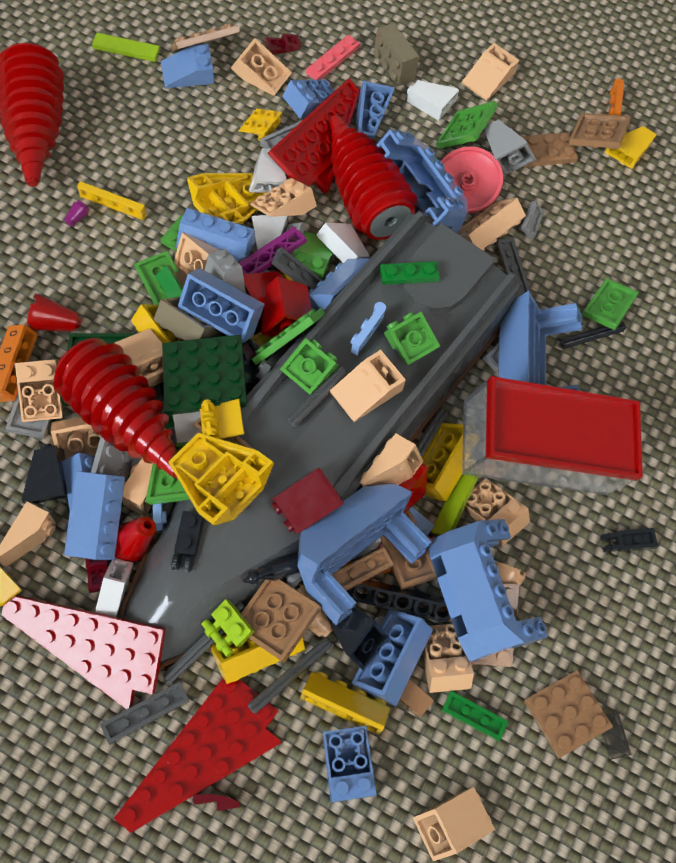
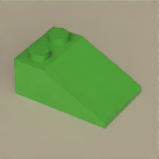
M305 231L303 235L306 237L307 242L294 250L292 256L321 279L325 280L334 253L316 234Z

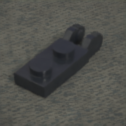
M183 511L174 549L175 554L172 557V570L178 571L182 555H187L184 571H192L205 518L199 515L198 512Z
M654 528L623 530L600 535L601 541L616 539L617 545L603 547V552L605 553L656 549L658 547Z

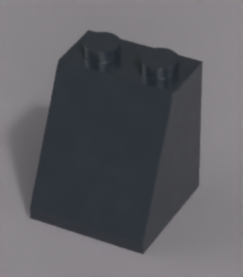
M44 444L40 445V449L34 450L22 496V503L38 504L68 497L62 461L66 460L64 449L57 447V445Z
M353 607L351 609L352 613L337 625L326 615L346 655L360 669L364 670L388 635L374 619L356 607Z

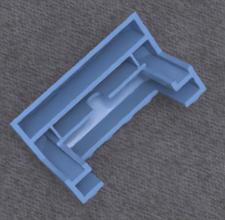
M389 129L377 146L385 150V158L392 159L393 163L398 166L399 172L404 175L406 182L411 186L412 192L416 194L418 202L415 214L420 211L424 215L433 217L435 220L433 222L434 226H439L442 223L458 233L468 213L467 199L463 195V190L454 183V178L446 172L444 164L435 157L433 149L427 147L411 132Z
M529 290L514 299L500 323L499 377L546 385V336L582 330V314L577 304L573 303L539 309ZM578 385L559 387L579 391Z
M397 484L363 486L344 500L343 505L301 532L297 566L308 595L322 608L335 625L352 613L351 609L356 605V602L335 580L332 574L383 535L411 564L428 550L431 541L403 513L412 495L411 491Z
M505 519L477 521L448 531L430 540V559L457 638L469 662L481 660L507 649L529 645L548 637L546 626L541 617L516 621L514 610L510 605L506 589L499 575V569L493 559L490 547L498 545V540H508L511 538Z

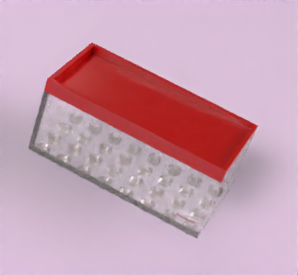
M491 376L464 400L462 474L606 495L643 478L640 401Z

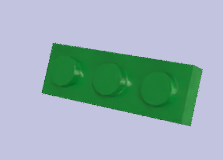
M437 261L380 264L379 268L382 285L439 282L440 279Z
M452 691L449 692L441 709V712L498 742L501 740L508 721Z

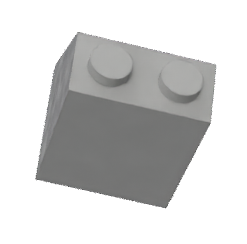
M499 119L489 123L484 128L494 158L498 160L505 175L536 160L526 140Z
M226 249L218 250L208 255L205 271L246 293L242 266Z

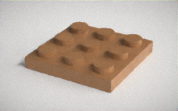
M581 113L569 139V145L620 149L629 127L631 116Z
M265 580L241 615L255 631L249 639L285 663L322 608L281 580Z
M578 670L524 700L558 759L613 727Z

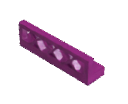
M292 227L239 262L242 266L243 274L263 272L273 265L271 263L277 249L282 247L288 253H291L307 242L306 237L295 227Z

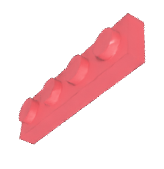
M348 34L306 68V74L314 80H321L358 50L360 42Z

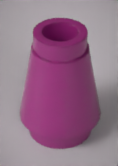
M80 200L74 202L64 218L65 223L73 227V225L88 215L89 208Z

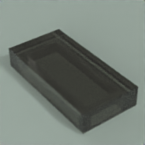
M619 712L606 714L613 726L602 733L609 760L632 755Z

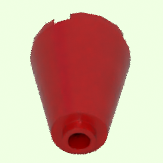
M34 294L35 304L31 303L27 318L29 328L33 331L75 332L76 328L80 329L82 318H79V313L41 294Z
M144 516L120 524L115 558L128 562H135L143 558L156 531L155 522L151 518Z

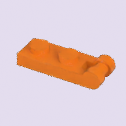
M620 78L615 79L613 87L609 92L611 95L609 104L611 106L608 115H621L624 81Z

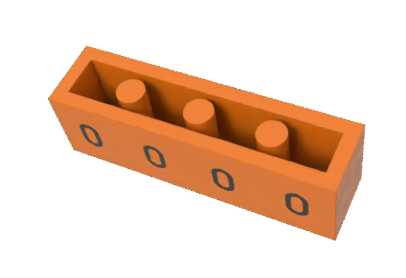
M25 324L8 326L0 348V402L16 400L18 385L15 363L29 362L38 333Z

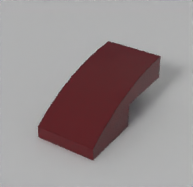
M283 33L281 38L266 37L264 41L266 49L272 54L289 53L301 49V44L296 34Z
M85 558L89 593L100 592L103 578L108 569L107 560Z
M214 794L193 795L194 805L217 802V811L241 808L240 802L225 796Z

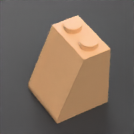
M474 787L464 790L413 817L433 861L457 854L495 830L491 818L487 814L481 798Z

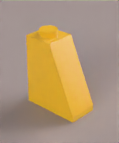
M644 126L625 134L620 149L606 148L605 153L633 169L651 146L657 134Z

